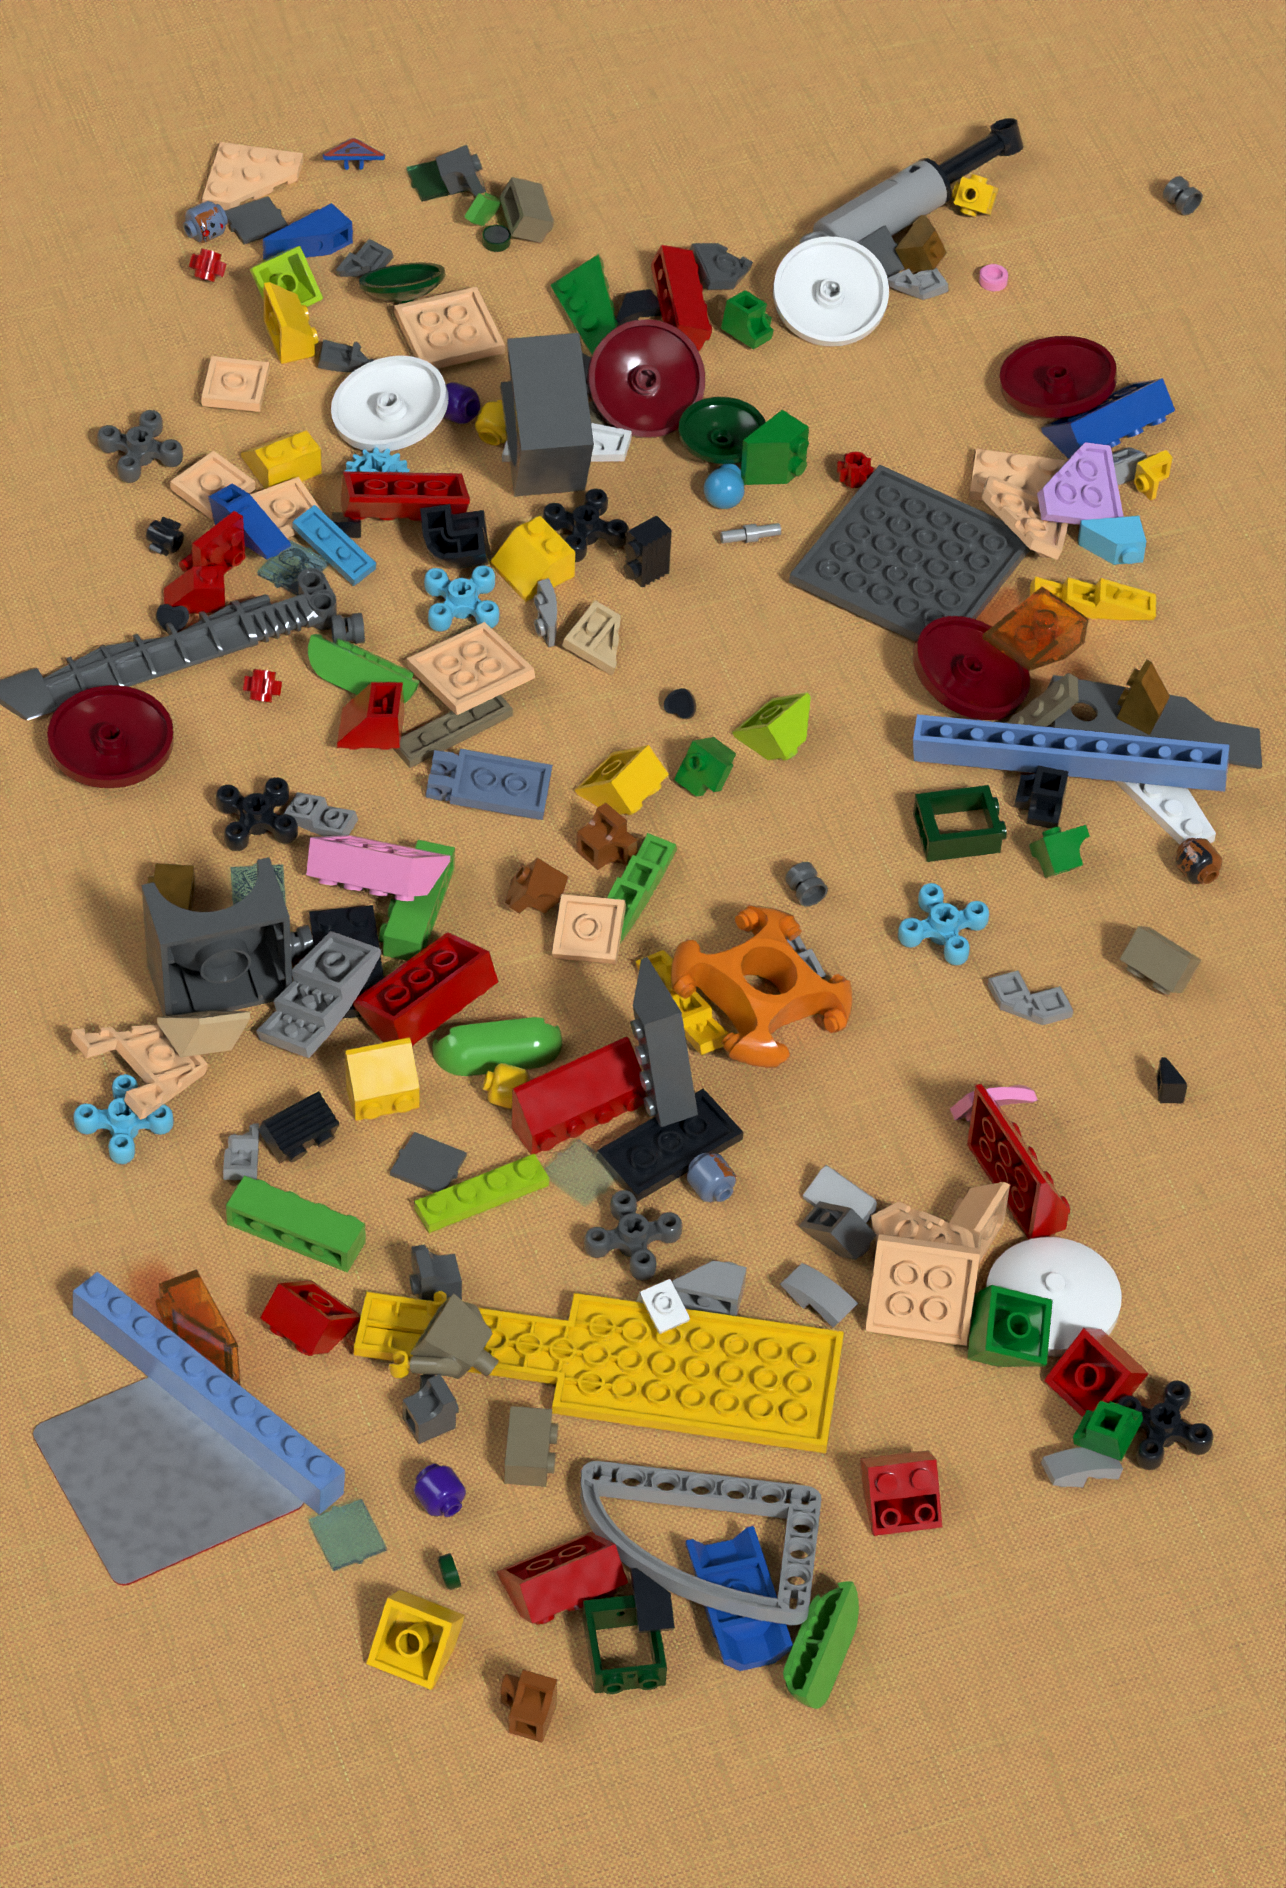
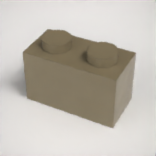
M511 177L499 197L511 236L542 243L547 233L552 230L554 224L542 184Z
M1138 926L1120 958L1121 961L1128 964L1126 969L1140 978L1147 976L1154 981L1152 985L1154 988L1167 995L1171 992L1183 993L1201 962V959L1154 929L1145 926Z
M510 1407L504 1484L546 1487L547 1473L554 1474L556 1453L549 1452L550 1444H557L558 1423H552V1409Z

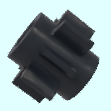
M162 517L161 522L158 520L153 521L146 532V539L152 542L149 549L168 556L169 551L172 553L177 552L184 540L183 532L179 531L181 524Z

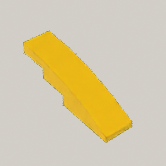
M1035 576L1030 584V606L1060 614L1093 619L1121 621L1154 620L1156 617V594L1104 578H1100L1097 584L1093 585L1067 577L1064 584H1060Z
M665 950L647 956L682 1012L685 1037L700 1055L723 1047L724 1045L721 1042L728 1035V1032L713 1018L711 1006L696 991L686 999L672 991L671 966L673 958ZM641 959L636 961L638 970L640 969Z

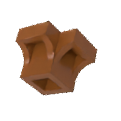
M605 802L596 809L592 820L585 827L577 831L576 852L597 870L609 863H621L627 866L632 855H637V839L627 832V820Z
M536 858L527 866H521L516 875L511 879L505 903L510 905L509 908L519 914L527 907L534 908L545 914L560 902L568 876L541 859Z
M524 1669L520 1677L505 1674L501 1684V1704L510 1709L508 1733L543 1743L557 1705V1679Z

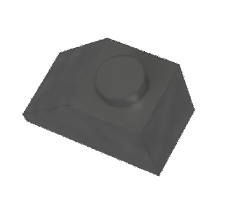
M820 1201L799 1225L805 1233L838 1256L853 1260L863 1256L869 1250L871 1241L876 1237L875 1232L852 1208Z

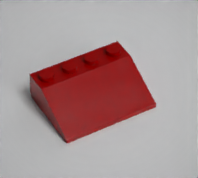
M982 1084L975 1085L967 1146L992 1184L1000 1182L1010 1184L1007 1207L1028 1239L1048 1237L1065 1230L1068 1215L1070 1214V1206L1067 1199L1059 1195L1054 1187L1049 1172L1043 1171L1039 1165L1034 1149L1030 1146L1027 1147L1023 1141L1018 1125L1010 1121L1003 1109Z

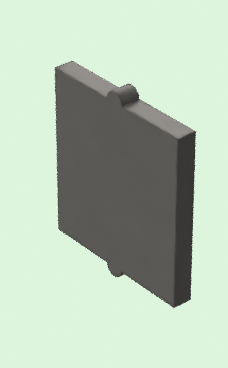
M268 196L225 211L231 232L237 234L243 245L265 238L288 226L281 215V209H277Z
M886 225L857 242L876 256L883 266L887 278L905 269L895 250L898 244L894 242Z
M414 1132L405 1148L399 1150V1158L392 1167L390 1176L436 1193L448 1188L451 1181L458 1178V1170L467 1157V1152Z

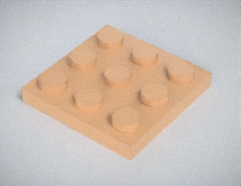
M477 287L394 305V314L414 357L431 363L437 369L505 353V344Z
M485 622L407 658L408 668L456 715L535 678L534 668Z
M879 1234L865 1331L967 1346L981 1249Z

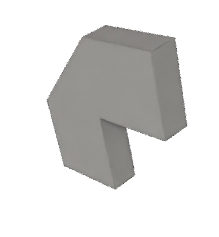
M1018 970L988 979V987L1000 1010L1042 1026L1071 1018L1073 1015V1009L1061 986L1030 994Z

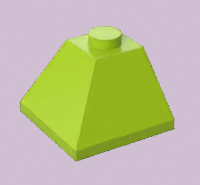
M300 246L282 251L250 268L263 300L264 283L267 282L297 294L301 305H306V307L323 299Z
M806 692L772 698L736 728L732 734L736 739L767 760L780 758L782 761L788 760L798 753L797 748L806 741L811 697Z

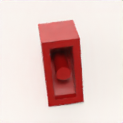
M224 565L195 566L190 568L164 588V604H169L172 607L184 606L189 611V614H199L201 611L216 613L225 608Z

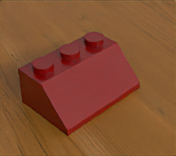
M593 1532L584 1534L497 1571L498 1577L519 1615L536 1625L550 1622L555 1618L554 1614L561 1611H574L582 1608L583 1601L590 1600L597 1596L600 1598L611 1596L618 1592V1587L628 1583L616 1544L595 1535Z

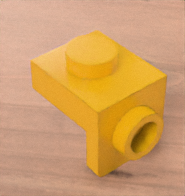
M1167 450L1155 455H1149L1137 463L1134 484L1137 490L1143 493L1150 501L1156 498L1159 482L1170 475L1173 457Z

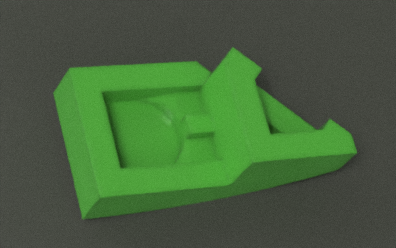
M478 193L464 217L471 223L485 226L501 207L500 198L489 193Z

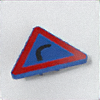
M351 138L323 154V160H344L345 170L349 169L348 160H359V169L362 170L364 160L385 159V154L356 138Z

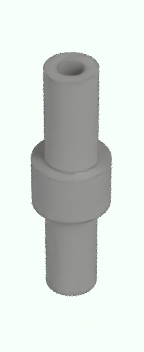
M779 523L757 526L756 524L743 525V529L720 532V539L722 544L745 541V543L757 542L759 538L781 535V527Z

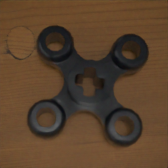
M594 488L589 490L585 495L584 505L577 507L573 513L566 511L559 503H550L543 510L542 518L555 531L566 528L572 532L564 541L575 551V562H580L586 557L587 545L595 543L598 538L605 539L610 546L616 548L622 547L627 543L626 531L629 530L626 522L620 519L605 522L599 518V516L607 511L608 507L607 494L601 489Z
M274 777L269 779L265 784L263 794L253 793L245 798L240 794L238 788L233 785H223L217 790L216 806L219 811L225 814L236 813L240 816L238 822L228 824L224 830V842L230 850L241 851L245 849L249 844L251 834L261 835L267 831L272 832L275 839L282 844L292 843L297 838L298 823L296 819L288 814L277 815L273 811L275 807L286 804L289 799V785L283 778Z
M1176 1380L1168 1383L1164 1389L1163 1403L1155 1405L1152 1409L1145 1408L1136 1397L1130 1395L1123 1396L1116 1402L1119 1405L1142 1412L1143 1421L1140 1427L1145 1429L1147 1439L1141 1441L1138 1445L1136 1460L1138 1465L1145 1470L1157 1469L1163 1462L1164 1447L1173 1445L1175 1441L1186 1445L1188 1451L1195 1455H1203L1212 1447L1214 1436L1209 1426L1203 1423L1189 1425L1181 1419L1180 1412L1187 1408L1191 1398L1190 1387L1183 1381Z

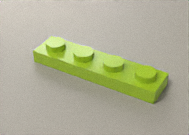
M534 1153L415 1200L414 1209L428 1233H431L549 1186V1176Z

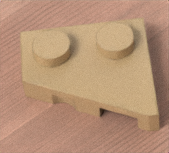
M595 600L564 638L562 646L612 676L617 664L616 653L619 642L618 631L621 615Z

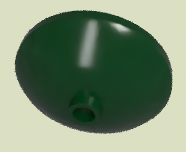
M426 262L404 263L368 272L359 279V284L365 293L383 301L403 304L427 295L443 281L446 274L445 268L439 264Z
M711 397L695 402L684 411L679 421L678 432L682 444L694 456L711 463L734 464L742 461L743 440L766 423V421L754 406L745 401L731 397Z

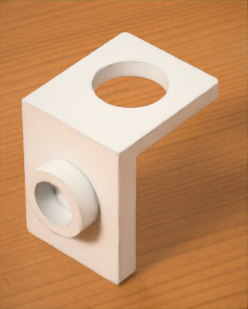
M671 1279L639 1292L636 1302L644 1303L659 1334L689 1321L690 1317Z

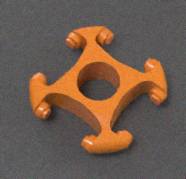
M750 905L735 916V923L739 929L752 932L755 935L745 943L716 954H704L700 952V946L695 940H686L679 943L675 951L671 966L672 991L686 999L696 991L695 986H697L728 1015L739 1032L737 1034L734 1032L728 1034L721 1042L731 1059L752 1066L776 1068L790 1056L787 1046L775 1041L771 1035L778 1028L815 1014L824 1016V1026L830 1033L842 1031L847 1026L852 1010L851 981L840 974H836L827 982L815 973L796 953L787 941V939L789 941L796 939L802 932L800 925L795 921L794 915L774 908ZM756 975L768 979L778 987L781 994L772 995L760 992L753 988L744 976Z

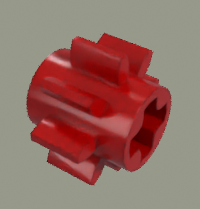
M201 248L199 255L192 254L189 267L195 270L193 277L213 283L216 276L223 277L227 264L220 261L222 254Z
M861 452L845 453L844 461L837 462L839 482H844L850 488L862 487L874 472V467L871 466V458H867Z
M253 669L252 677H244L243 690L250 691L249 700L272 703L273 695L280 696L282 681L275 680L276 672Z

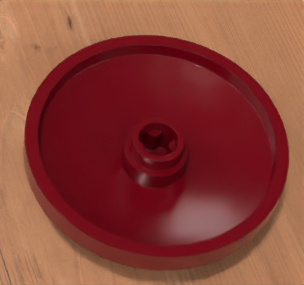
M650 319L627 322L607 334L593 352L587 374L590 398L599 415L611 427L632 431V437L657 438L679 429V421L684 411L695 402L702 400L706 382L704 364L694 343L676 327L662 321Z
M1075 336L1046 337L1021 346L1006 358L1000 370L1001 392L1005 400L1012 407L1032 416L1044 418L1074 416L1097 407L1112 394L1117 383V366L1112 354L1097 342Z
M964 616L938 618L930 622L922 630L914 644L912 657L919 680L937 701L960 715L977 720L1002 719L1014 713L1029 692L1030 673L1021 652L1003 633L982 621Z
M120 685L93 687L68 698L54 712L47 732L49 752L59 770L76 782L97 788L126 787L148 779L167 762L174 744L172 719L162 703L144 691Z

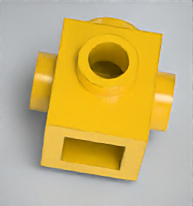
M971 174L970 179L962 177L960 182H956L952 198L955 199L954 204L961 207V213L976 217L977 212L991 216L999 188L986 184L987 178ZM976 192L975 197L972 199V194Z

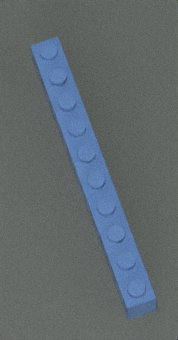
M917 714L913 736L914 761L1030 773H1036L1039 765L1069 771L1068 776L1223 792L1226 789L1229 765L1228 744Z
M96 1272L73 1290V1316L316 1513L320 1515L344 1494V1468L99 1272Z

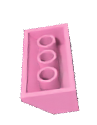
M352 835L310 837L306 875L319 878L318 883L338 885V882L344 883V889L360 891L364 887L369 888V894L388 896V893H393L396 900L414 901V896L429 894L449 864L450 855Z

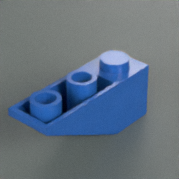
M331 203L263 238V260L297 246L301 247L305 258L331 255L353 243L352 221Z
M232 483L208 496L215 525L233 511L242 515L245 546L260 556L269 559L291 547L290 541L253 497Z

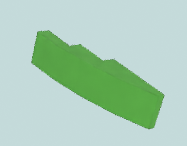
M647 833L637 855H632L622 877H617L607 897L609 899L625 900L626 903L620 944L646 907L677 851L676 844Z

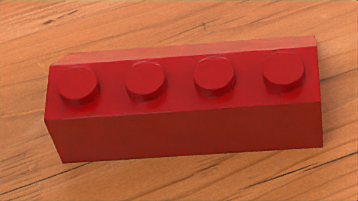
M343 471L341 508L344 517L363 520L366 517L390 521L395 518H409L413 521H422L420 508L450 504L453 513L459 514L466 513L470 504V497L462 473Z
M447 932L357 997L353 1005L382 1042L410 1037L413 1047L419 1040L436 1030L453 1015L462 1011L464 1007L485 994L487 990L499 981L488 950Z
M627 1036L512 1088V1129L530 1155L551 1150L558 1143L569 1138L579 1137L586 1130L599 1124H607L614 1117L627 1111H634L644 1104L643 1098L646 1097V1091L643 1089L639 1077V1072H642L630 1039Z

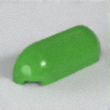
M313 634L310 637L308 644L309 661L314 671L322 679L356 695L371 682H403L404 703L409 701L415 694L420 680L412 679L414 673L406 668L342 639L337 638L335 644L322 638L320 634Z
M539 1017L461 1025L451 1028L450 1034L440 1041L435 1039L432 1044V1053L436 1063L443 1070L458 1076L486 1074L487 1071L494 1072L495 1067L500 1063L525 1070L546 1066L557 1058L562 1048V1036L559 1026L554 1027L546 1024L544 1018Z
M852 1581L837 1583L839 1588L829 1591L822 1597L819 1594L816 1595L809 1606L807 1620L802 1623L783 1671L786 1686L791 1695L799 1703L807 1707L818 1709L826 1703L853 1639L858 1622L859 1600L856 1587Z

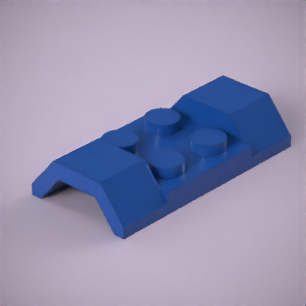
M754 1526L745 1528L732 1540L704 1545L694 1539L686 1540L685 1544L695 1577L734 1590L777 1598ZM704 1606L724 1665L738 1671L771 1665L790 1652L793 1647L786 1624L756 1620Z

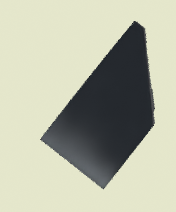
M650 289L627 293L616 318L618 327L627 322L638 320L639 317L661 316L658 298Z
M631 1568L633 1600H635L638 1633L674 1630L671 1593L638 1568Z

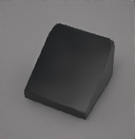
M332 512L331 520L350 538H361V519L344 517L343 512Z
M1161 1057L1156 1076L1158 1101L1160 1103L1181 1104L1185 1100L1187 1083L1166 1057Z

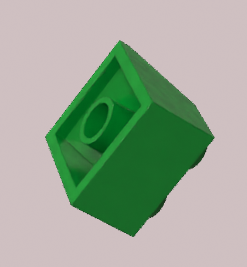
M781 410L744 439L741 463V477L744 485L787 484L796 476H801L807 467L809 427L784 410Z
M990 1285L975 1293L967 1360L997 1367L1046 1366L1053 1300L995 1285Z

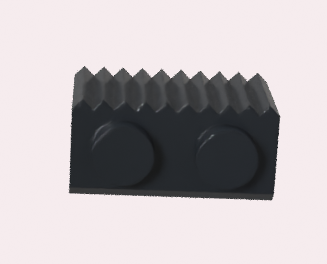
M654 516L626 531L627 543L625 544V553L627 556H625L626 564L624 565V571L630 580H634L640 587H645L646 584L650 585V582H655V579L660 580V577L669 574L672 530L658 516Z
M318 1091L262 1121L258 1131L279 1163L285 1160H289L292 1163L302 1158L307 1153L306 1149L312 1145L317 1144L318 1147H322L335 1138L334 1134L339 1126V1121Z

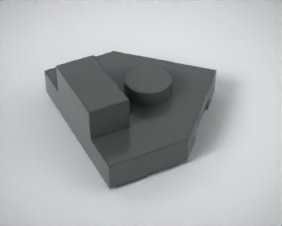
M692 243L690 248L693 251L695 262L698 264V276L703 289H734L750 271L753 264L751 260L745 257L739 259L728 253V248L719 243Z

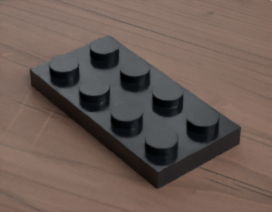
M373 905L309 911L314 947L332 931L379 948ZM381 955L357 997L384 978ZM352 1004L343 1018L362 1016Z
M704 1088L695 1093L698 1115L660 1127L656 1118L653 1117L597 1150V1159L625 1190L634 1194L637 1202L687 1173L690 1162L702 1153L719 1154L743 1140V1131Z

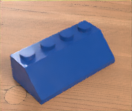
M1163 378L1134 382L1113 392L1097 407L1078 415L1062 417L1041 427V430L1067 458H1071L1085 442L1109 445L1112 448L1121 443L1120 438L1124 436L1130 438L1144 432L1142 427L1148 424L1155 426L1167 420L1166 415L1174 412L1175 408Z

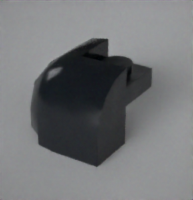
M450 504L420 508L423 537L429 554L437 562L446 568L456 569L490 565L491 555L484 510L454 514Z

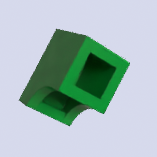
M746 290L727 300L721 329L732 335L735 339L755 349L771 340L774 329L770 327L772 317L765 313L767 303Z
M715 737L693 740L674 780L696 797L703 796L708 788L713 792H719L722 790L734 766L732 762L736 753Z
M1087 825L1061 832L1060 827H1055L1043 831V838L1029 844L1032 857L1037 858L1044 877L1048 878L1083 866L1080 846L1090 835Z
M1100 1401L1095 1411H1086L1073 1435V1442L1077 1446L1122 1461L1143 1421L1142 1412L1111 1401L1110 1403Z

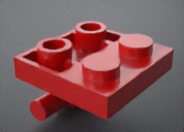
M233 511L194 541L191 553L179 562L180 569L186 572L195 566L224 565V574H226L233 567L239 566L245 559L243 516Z

